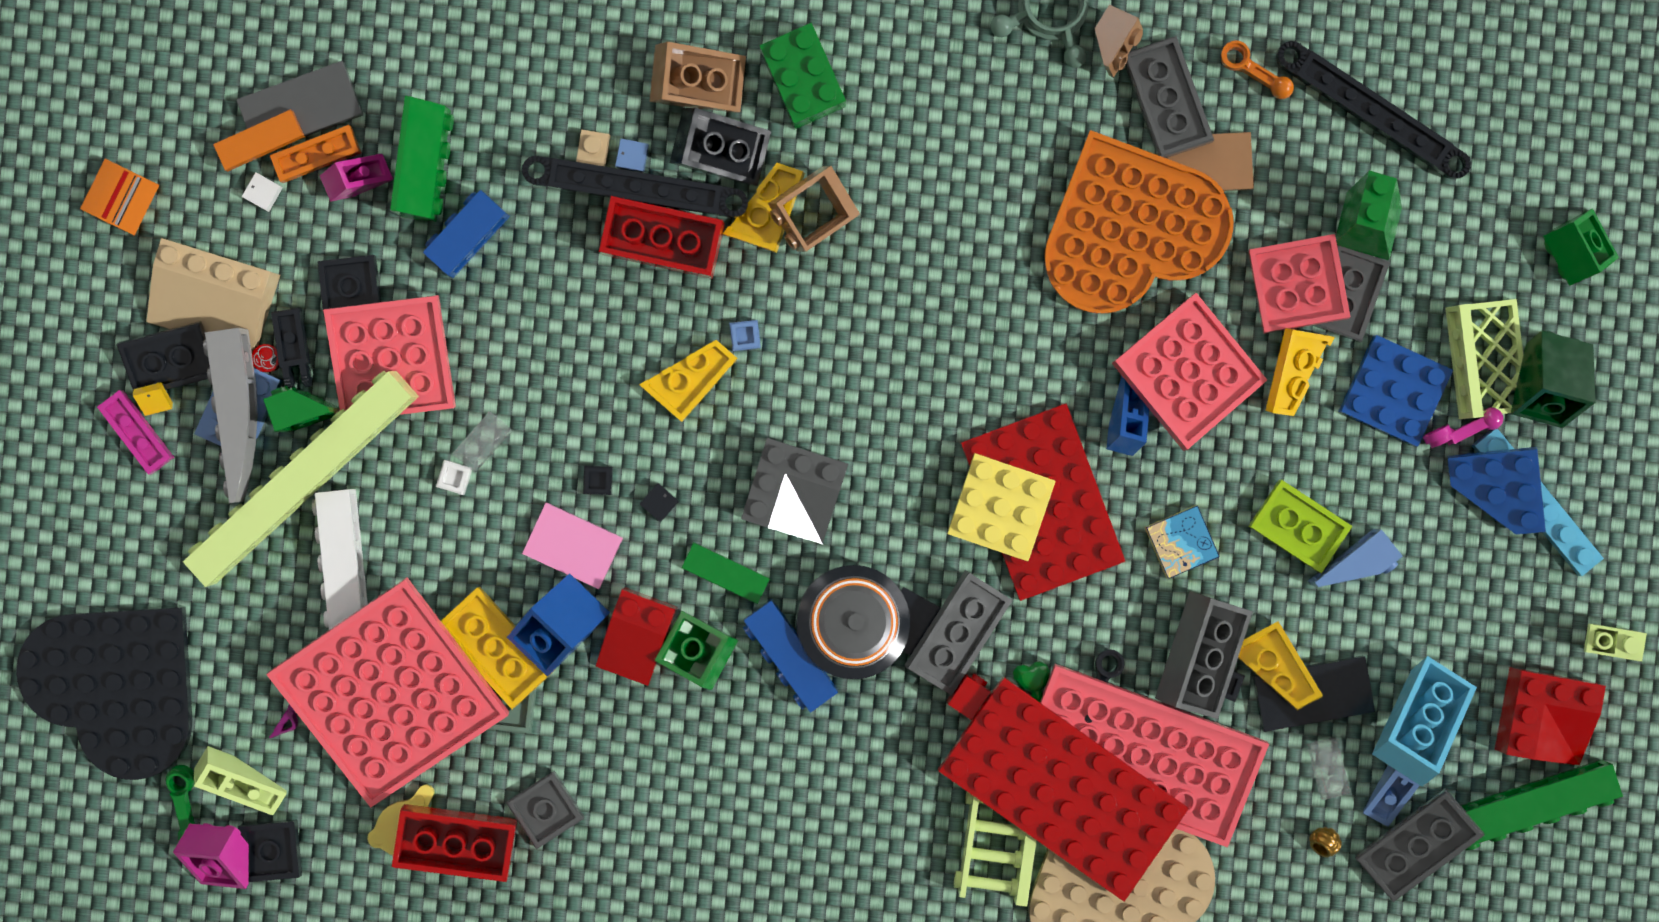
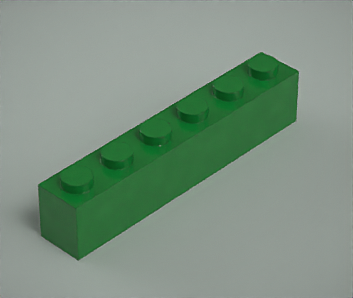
M1598 760L1461 805L1485 834L1465 850L1476 849L1480 846L1479 843L1488 840L1491 842L1501 841L1507 838L1506 834L1512 832L1524 833L1534 829V825L1540 823H1556L1561 820L1560 817L1568 814L1573 816L1584 814L1587 812V808L1596 805L1604 807L1613 804L1614 799L1623 797L1613 764L1604 760Z

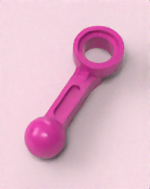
M1490 407L1483 410L1486 411L1484 417H1480L1456 430L1451 429L1448 424L1425 434L1422 438L1426 445L1429 444L1431 448L1446 442L1448 445L1456 444L1484 429L1495 430L1499 428L1503 423V414L1499 409Z

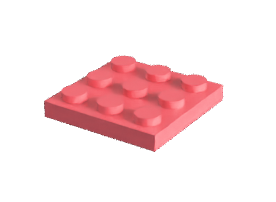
M1335 234L1260 247L1248 251L1263 334L1282 331L1285 328L1294 329L1349 319L1351 317Z

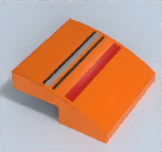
M105 158L80 209L135 236L159 184Z

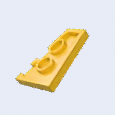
M776 163L748 202L746 212L742 216L737 217L731 226H728L723 232V235L777 253L784 229L773 221L770 215L771 208L768 203L803 180L805 173L801 170ZM796 197L783 205L789 217Z
M1285 328L1265 411L1290 416L1295 415L1309 388L1308 380L1314 368L1319 369L1323 361L1320 356L1326 345L1331 346L1335 337Z
M715 340L639 385L683 422L738 358L719 341Z

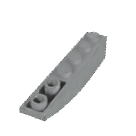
M233 328L205 332L206 340L203 341V349L205 355L209 358L210 368L207 370V377L209 383L213 386L214 396L211 398V405L214 413L217 414L218 424L215 427V433L218 441L221 442L222 453L219 455L221 468L225 470L224 494L229 498V503L244 502L253 466L258 414L256 380L249 331L244 328Z

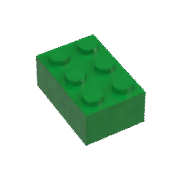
M812 22L759 45L761 55L794 130L846 107V99Z

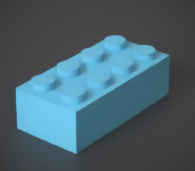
M1429 656L1425 657L1410 671L1372 755L1420 786H1424L1440 773L1477 687Z

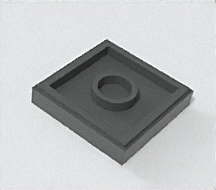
M555 770L506 802L536 850L585 818Z

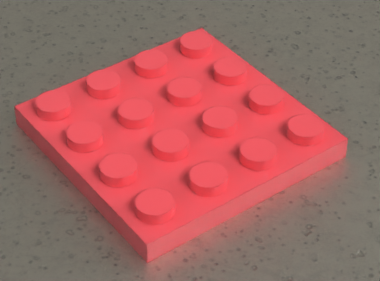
M1197 293L1190 296L1112 362L1113 366L1183 451L1188 450L1267 381L1266 377Z
M439 295L323 310L340 410L344 409L346 411L353 404L351 402L352 398L362 390L368 391L374 385L372 380L383 371L386 373L388 371H397L419 396L400 415L456 407Z

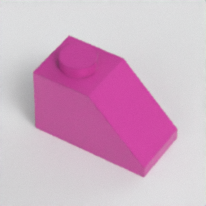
M382 153L335 162L320 175L330 202L357 196L393 180Z

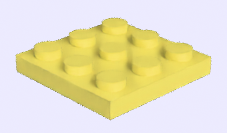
M974 453L947 534L1029 561L1056 481Z

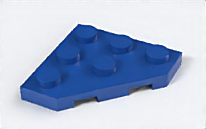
M1537 447L1447 456L1450 485L1516 535L1546 532Z

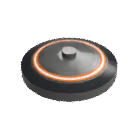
M847 565L825 572L810 584L798 606L796 628L805 654L818 668L839 678L864 679L886 670L900 656L909 636L910 614L904 595L889 577L870 567Z

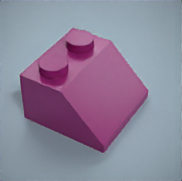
M208 823L188 825L173 853L197 881L203 885L246 889L249 884V844L241 836L240 830L230 825L225 827L213 826Z

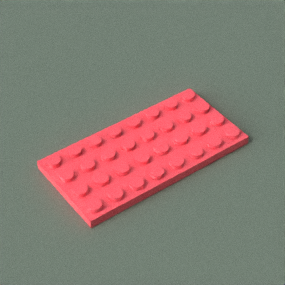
M1054 664L1040 703L1186 805L1189 810L1176 829L1228 848L1269 743L1252 735ZM1086 715L1092 720L1091 723L1085 721Z

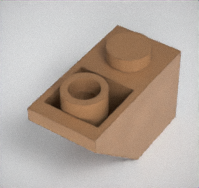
M1109 4L1096 25L1095 32L1103 64L1108 75L1114 78L1118 70H1122L1126 65L1128 54L1132 47L1140 42L1143 28L1138 17Z

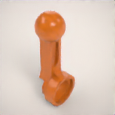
M1236 40L1227 43L1223 47L1221 62L1227 69L1247 74L1271 89L1273 96L1277 99H1286L1291 96L1294 90L1291 79L1284 76L1278 77L1250 59V50L1245 43ZM1231 50H1237L1242 54L1243 60L1240 63H1231L1227 58V53Z

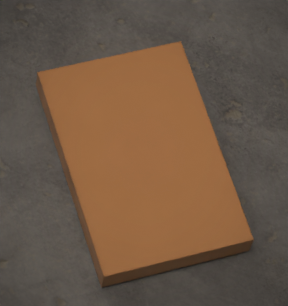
M1251 132L1212 134L1214 138L1213 143L1167 158L1205 173L1216 181L1223 191L1254 189Z

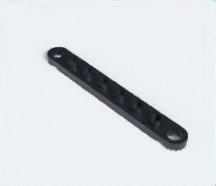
M1288 41L1277 50L1276 62L1280 68L1446 178L1452 180L1459 179L1465 176L1471 169L1470 156L1466 152L1458 149L1453 143L1326 59L1310 51L1301 43ZM1286 49H1294L1297 52V62L1288 63V61H1285L1283 53ZM1452 157L1461 160L1462 169L1460 172L1456 173L1450 170L1448 162Z
M542 156L529 157L522 165V174L525 180L536 186L608 198L614 196L651 205L730 218L742 216L748 207L746 194L737 188ZM534 163H540L544 166L545 171L540 178H532L529 175V167ZM732 195L738 196L742 200V206L737 211L729 210L725 203L726 199Z

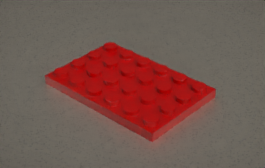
M1067 403L960 443L969 467L973 455L976 453L1056 481L1029 561L1002 553L1019 601L1126 562Z

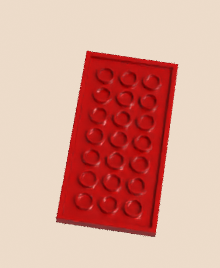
M1005 677L1001 678L938 768V771L1123 902L1128 898L1189 810L1186 805Z

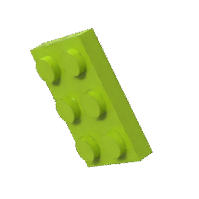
M1279 479L1248 527L1318 573H1322L1347 536L1352 525L1285 481Z

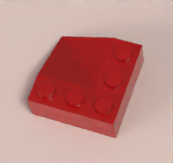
M1509 667L1495 750L1506 755L1527 759L1580 765L1601 715L1606 686L1591 681Z

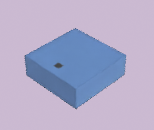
M620 139L616 168L644 173L649 144Z
M758 320L729 323L733 352L761 348Z

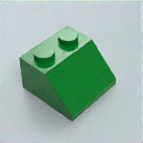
M1593 208L1552 229L1543 236L1547 252L1555 258L1558 264V272L1567 281L1569 286L1602 272L1619 258Z
M288 386L277 388L271 391L272 396L263 399L275 432H294L328 420L340 411L338 406L307 391L296 390V387L289 389Z
M681 611L655 661L698 686L712 690L739 640Z

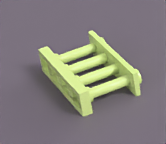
M966 792L965 803L970 804L961 870L955 872L954 888H958L959 897L962 898L966 896L967 887L1009 892L1010 896H1013L1016 905L1027 907L1036 840L1013 824L976 819L978 804L983 802L969 792ZM981 831L1016 836L1018 840H1021L1020 851L1010 853L972 847L974 832ZM971 859L1013 864V867L1017 868L1016 879L1012 878L1011 881L971 876L969 875Z

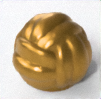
M1317 828L1311 833L1309 838L1313 851L1322 857L1334 856L1340 851L1342 846L1339 834L1333 828Z

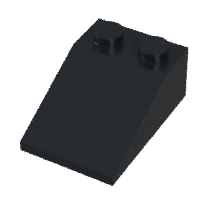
M683 108L669 163L758 186L771 131L699 108Z

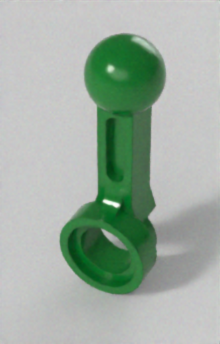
M186 765L174 766L165 778L167 788L171 791L169 795L174 802L180 828L178 831L179 841L188 825L195 824L188 792L194 786V771ZM173 776L182 777L186 782V786L176 785L173 781Z

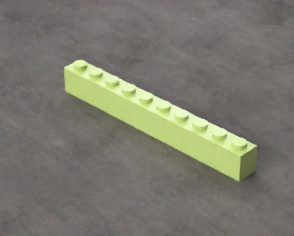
M383 371L372 380L374 385L368 391H360L352 398L351 402L353 404L346 411L342 409L330 419L332 424L327 429L321 428L310 438L312 442L305 449L301 447L289 457L291 462L287 466H280L274 470L269 476L271 480L265 486L260 485L249 494L251 499L246 504H239L233 508L228 514L230 518L224 524L220 522L208 532L210 537L205 542L200 541L188 550L190 555L183 563L205 587L217 584L419 397L397 371H388L387 373Z

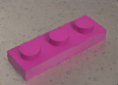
M124 390L117 391L97 407L148 475L154 474L175 458Z

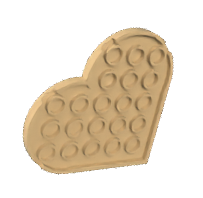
M1175 829L1128 898L1123 902L1050 849H1047L1031 891L1029 919L1030 922H1196L1208 908L1214 893L1215 870L1207 849L1195 835Z

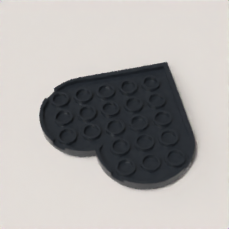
M186 607L67 614L47 620L35 628L26 638L19 652L16 666L17 682L25 702L38 716L50 723L65 727H76L78 740L83 752L98 769L120 779H145L165 771L184 753L192 733Z

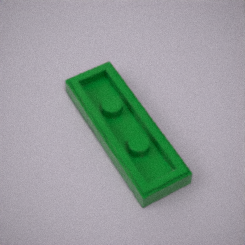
M693 542L682 565L683 569L756 604L759 603L770 580L769 577Z

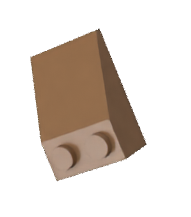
M673 42L655 45L649 102L740 113L746 56Z

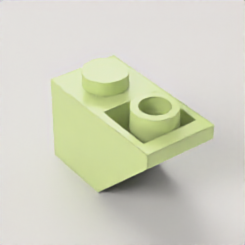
M1588 624L1584 652L1642 661L1647 633Z

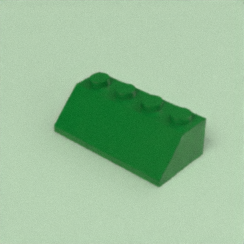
M405 96L390 207L392 212L403 218L437 222V215L442 214L443 199L440 198L441 187H445L447 179L446 170H443L444 160L448 159L450 155V143L447 142L448 131H452L454 116L445 105L411 96Z

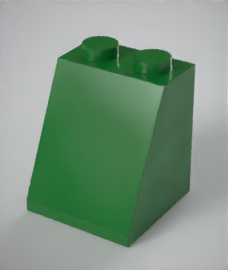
M1369 170L1346 193L1336 233L1338 246L1385 260L1390 259L1402 210L1397 178Z

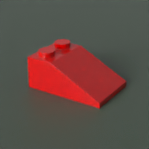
M627 587L623 588L613 611L596 667L648 686L657 664L655 659L666 640L678 606Z

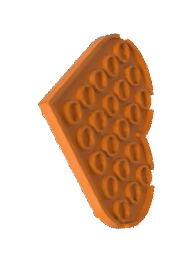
M1090 130L1046 243L1045 268L1049 281L1064 301L1079 310L1095 314L1120 311L1138 301L1150 288L1154 278L1167 281L1187 280L1199 276L1212 268L1222 258L1230 244L1234 223L1232 208H1230L1223 189L1205 173Z

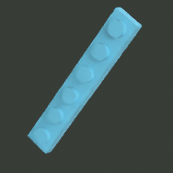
M1498 428L1488 431L1471 445L1477 453L1514 449ZM1541 482L1546 532L1542 533L1578 576H1583L1604 558Z

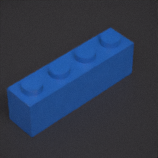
M773 599L744 619L746 626L743 627L744 631L752 641L757 639L762 645L761 654L769 664L774 662L780 671L776 673L785 687L790 684L796 694L793 695V698L802 710L807 707L811 713L838 693L837 687L827 673L818 668L805 654L797 632Z

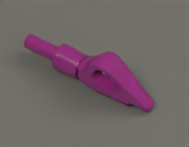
M290 704L269 738L293 731L298 726L296 712ZM291 720L292 726L284 729V724Z

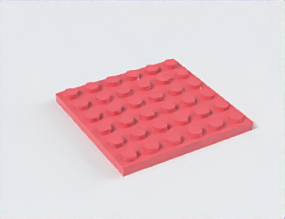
M408 577L266 674L370 808L509 715L508 709Z

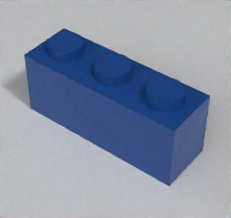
M482 190L478 193L473 192L463 203L465 207L458 214H452L444 224L446 228L439 235L437 233L434 234L425 244L427 248L423 253L452 278L462 270L510 217Z

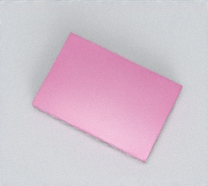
M546 502L522 554L567 575L570 573L574 578L600 589L623 537Z

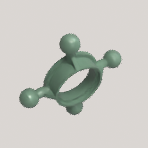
M1018 0L1019 13L1010 17L1001 14L992 19L990 28L997 37L1008 36L1013 27L1023 23L1025 28L1038 38L1049 41L1062 40L1066 48L1064 60L1068 66L1077 68L1086 61V51L1083 47L1076 45L1073 34L1078 31L1086 19L1089 7L1088 0H1078L1076 17L1068 24L1060 27H1049L1040 23L1031 12L1030 0Z

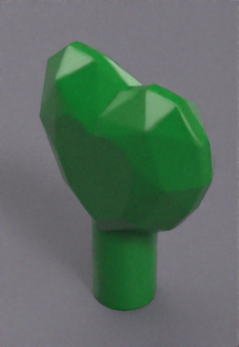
M1042 661L1034 662L1031 666L1019 665L1013 671V679L1020 688L1029 692L1031 697L1040 702L1042 698L1041 690L1047 684L1050 671L1047 664Z

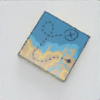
M1198 505L1144 527L1166 579L1175 577L1220 557Z

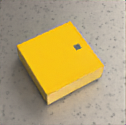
M161 382L133 390V397L145 416L167 411L173 407V402Z

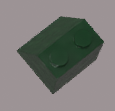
M1541 330L1526 343L1511 414L1564 428L1596 403L1593 344L1580 341L1579 339L1568 338L1551 331Z

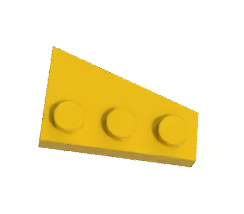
M1279 621L1244 639L1238 659L1296 710L1323 697Z

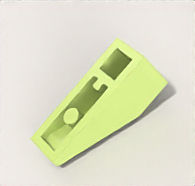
M207 746L194 768V787L270 815H274L287 794V790L235 756Z

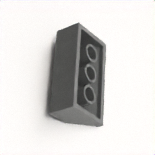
M1190 591L1155 699L1179 709L1218 719L1253 611Z

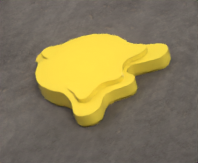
M424 784L412 798L397 801L383 810L378 817L374 829L368 834L369 844L374 848H381L390 855H393L401 808L404 804L428 807L434 796V788L429 784Z

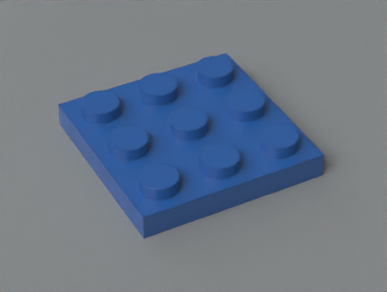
M1373 335L1338 412L1411 446L1418 447L1453 370L1383 337Z

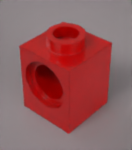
M975 673L972 677L965 674L953 695H950L946 700L948 705L972 720L990 694L989 689L985 687L988 682Z

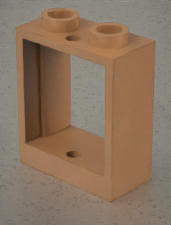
M832 166L820 167L768 203L771 208L770 215L773 221L778 226L781 225L787 234L785 235L786 242L793 250L796 249L799 252H807L860 215ZM816 182H819L838 215L803 239L783 205Z

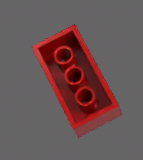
M611 196L599 252L603 256L713 279L725 224L723 220Z
M404 804L400 810L391 867L507 882L517 819Z

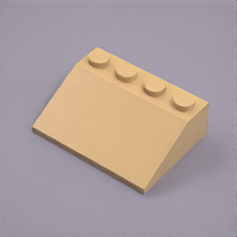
M161 238L152 268L146 322L172 329L201 321L205 332L233 328L248 329L251 352L253 353L254 349L259 346L280 275Z

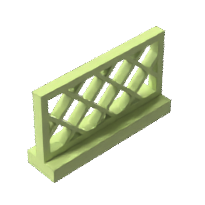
M1517 299L1464 304L1445 308L1459 419L1484 417L1486 411H1483L1482 398L1486 392L1496 400L1492 407L1498 409L1502 405L1505 407L1499 409L1502 414L1511 413L1512 405L1505 399L1512 389L1516 390V383L1523 359ZM1502 306H1508L1509 319L1505 324L1495 317V314ZM1471 310H1479L1486 316L1479 327L1472 322ZM1490 321L1501 329L1494 339L1484 332ZM1505 333L1512 338L1513 346L1508 352L1498 344ZM1479 336L1489 344L1483 355L1475 349V342ZM1494 349L1504 357L1497 368L1487 360ZM1508 362L1512 363L1516 370L1512 380L1501 372ZM1482 365H1485L1493 372L1486 383L1479 378L1478 370ZM1497 377L1507 384L1501 395L1490 388Z

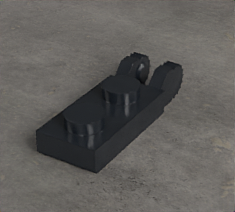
M302 308L271 312L279 368H282L284 385L288 386V389L295 387V378L291 367L299 366L301 381L304 387H311L313 381L309 367L310 357Z

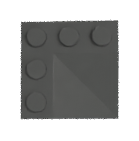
M767 438L741 519L823 544L848 463Z

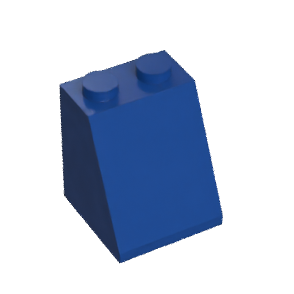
M569 573L530 608L507 638L548 677L602 623L610 612Z

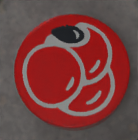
M262 344L254 349L252 359L253 365L257 370L270 373L279 368L275 346Z

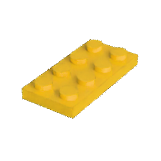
M477 587L441 620L442 624L483 678L511 709H514L548 678L507 638L516 626L481 587Z

